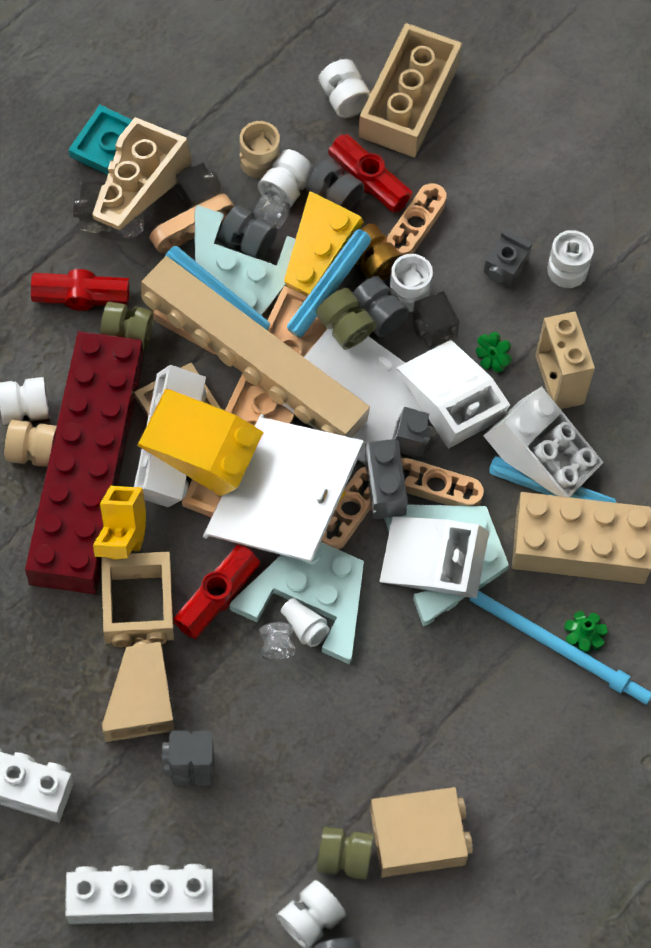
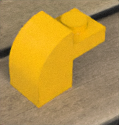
M110 486L100 503L104 527L93 544L95 557H107L113 560L128 559L131 551H140L144 540L146 508L143 487Z

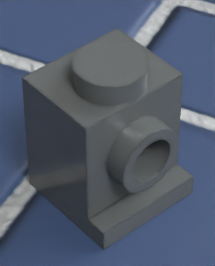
M504 229L501 238L485 260L483 273L488 275L494 282L504 283L511 287L529 260L532 243Z
M408 407L403 408L396 421L392 438L399 441L400 454L421 460L424 447L427 446L432 427L428 426L429 413Z

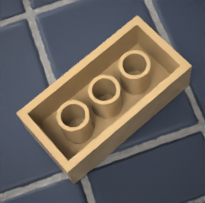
M405 23L361 112L358 137L415 158L460 63L462 43Z
M521 492L516 511L512 569L645 584L651 571V507Z

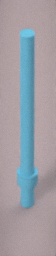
M479 590L477 598L470 597L469 601L610 683L609 687L620 694L625 692L645 705L650 701L651 692L630 680L631 676L620 669L616 672Z

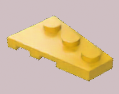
M309 191L284 278L286 286L308 297L354 232L360 229L364 223L362 217Z

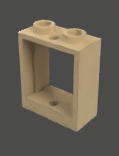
M576 311L544 318L535 356L548 395L560 409L583 405L586 401L595 367ZM551 374H555L557 378L552 379L550 376Z
M170 552L130 554L128 559L122 558L118 560L101 557L105 643L116 647H127L132 642L151 640L154 643L161 642V644L166 643L168 640H174ZM162 578L164 620L113 623L112 580Z

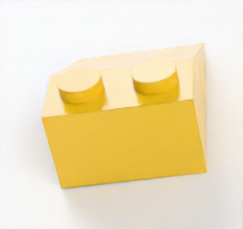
M167 388L164 390L137 446L217 495L223 496L238 488L264 432L233 413Z

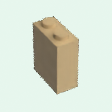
M455 787L371 799L370 814L381 878L464 866L466 864L468 854L473 852L470 832L463 831L461 819H466V808L463 797L457 798Z

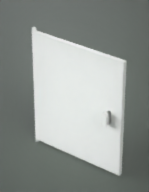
M327 329L304 358L370 406L367 422L353 438L363 440L364 443L391 440L396 421L404 407L424 412L396 370L397 367L405 364V362L369 336L355 347L344 350L332 336L333 329ZM286 403L282 404L285 408L294 413V409H292L289 405H287ZM309 423L310 426L318 430L314 425ZM364 444V446H363V448H362V451H361V453H360V455H359V457H358V459H357V460H359L360 462H362L364 465H365V459H364V456H365V444Z
M260 414L255 425L256 428L264 432L238 488L221 497L203 537L207 539L210 536L312 562L365 443L363 440L267 419L264 418L263 414Z

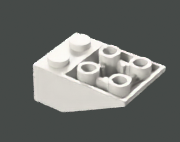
M452 340L441 344L396 369L425 413H429L428 419L448 449L497 423L506 414L510 406L493 378Z
M543 387L538 388L521 399L483 435L506 463L550 492L561 497H571L604 463Z
M392 516L379 582L477 598L489 531L479 524L445 519Z

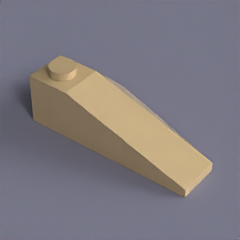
M136 117L117 140L115 146L116 153L113 161H110L106 183L102 185L92 214L94 220L121 230L172 188L192 163L187 138Z

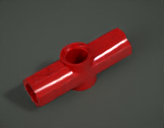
M348 134L340 135L328 149V155L348 173L364 183V193H371L392 213L401 211L412 198V191L385 168L384 160L381 156L368 153Z
M85 269L71 270L68 272V275L33 273L31 278V301L63 303L68 308L78 311L89 310L93 305L106 306L109 301L128 306L129 278L95 276L93 272Z
M237 545L215 571L208 573L203 578L201 587L175 615L173 623L189 638L197 639L218 613L230 606L232 597L260 566V560L245 546ZM218 587L224 589L225 593L214 596L209 591L212 588Z

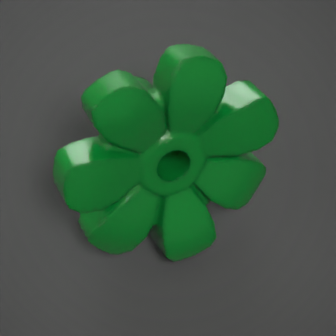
M492 332L489 336L483 334L478 337L477 343L480 346L476 348V355L484 357L480 362V366L485 370L492 367L493 371L502 372L505 366L509 365L512 361L511 355L508 354L511 349L510 342L508 340L500 341V334L497 332Z
M578 611L574 613L573 620H567L564 625V630L570 633L567 635L565 642L572 646L578 643V649L584 653L589 652L590 645L594 650H599L604 645V640L601 637L607 635V626L605 624L598 625L600 620L598 614L592 612L586 618L583 611Z

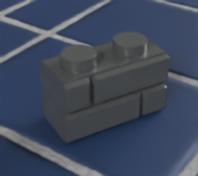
M391 439L365 443L364 459L373 519L406 515L407 494L399 441Z
M210 730L193 731L192 734L189 731H172L169 734V743L162 744L164 775H171V781L174 786H191V783H194L195 786H212V783H214L213 734H211Z

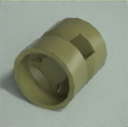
M343 288L330 295L316 310V315L325 327L333 329L332 336L344 350L361 343L376 327V322L365 309H359L360 302L348 288Z
M109 301L103 312L100 334L142 340L143 351H146L151 339L154 311L141 307H134L132 310H128L126 304Z
M324 826L316 872L337 875L343 869L350 878L366 881L374 834L358 831L353 832L350 837H347L344 829Z

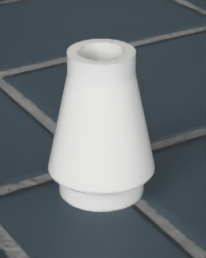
M296 598L288 600L283 605L281 613L286 617L302 644L315 647L327 637L330 628L326 625L327 620L301 604Z

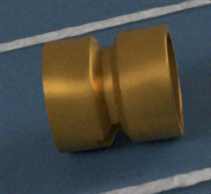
M368 224L360 229L370 235L371 242L355 264L361 265V271L368 279L378 276L382 281H385L391 277L392 266L402 254L392 243H387V237L375 224Z

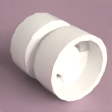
M342 59L328 65L319 75V83L325 94L330 97L329 101L339 117L349 118L362 112L371 93L364 81L361 80V75L352 60Z
M290 149L283 150L272 164V168L259 181L258 189L262 196L271 204L282 209H289L301 194L299 190H303L306 187L307 181L314 171L313 165L302 154Z
M569 230L560 233L554 239L547 270L551 281L556 285L564 288H574L586 280L594 252L593 243L588 236L576 230Z
M406 254L399 257L392 266L389 292L400 299L409 309L408 312L420 310L428 303L433 277V268L430 262L423 256Z
M44 377L26 379L23 386H19L17 382L13 381L0 382V411L3 425H8L12 419L22 421L25 415L31 421L50 419Z
M314 880L300 893L299 902L291 901L277 914L280 923L303 948L314 946L323 937L324 928L332 929L346 916L343 907L334 895L317 880Z

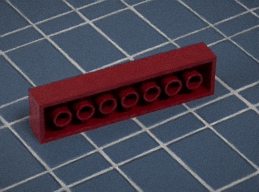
M82 331L77 332L25 566L29 585L96 594L102 561L101 557H95L93 544L104 527L100 503L110 486H118L136 400L134 392L138 390L144 361L142 340Z

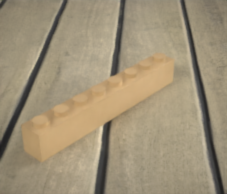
M165 256L141 281V297L149 308L161 311L167 316L173 326L178 329H185L200 346L204 348L209 347L217 353L219 359L227 366L236 367L243 373L248 382L256 386L260 385L268 391L269 396L276 403L281 405L286 403L294 409L296 417L303 423H311L320 431L353 438L367 422L370 410L369 405L168 256Z

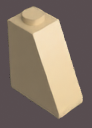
M142 640L134 643L133 646L126 647L102 723L105 742L174 731L161 642L154 643L151 640Z

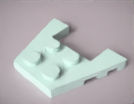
M196 205L194 212L195 261L262 316L286 285L284 278L296 239L289 236L286 237L277 265L214 244L224 214Z
M407 505L406 515L400 516L445 519L479 524L489 531L479 589L508 570V561L486 506ZM392 517L384 518L387 529L390 531ZM427 590L414 594L413 600L422 625L426 626L432 623L444 611H449L455 607L465 596Z
M320 542L312 562L280 555L232 600L230 610L258 622L273 593L288 600L296 598L301 604L312 611L335 621L322 646V652L350 664L352 661L364 561Z

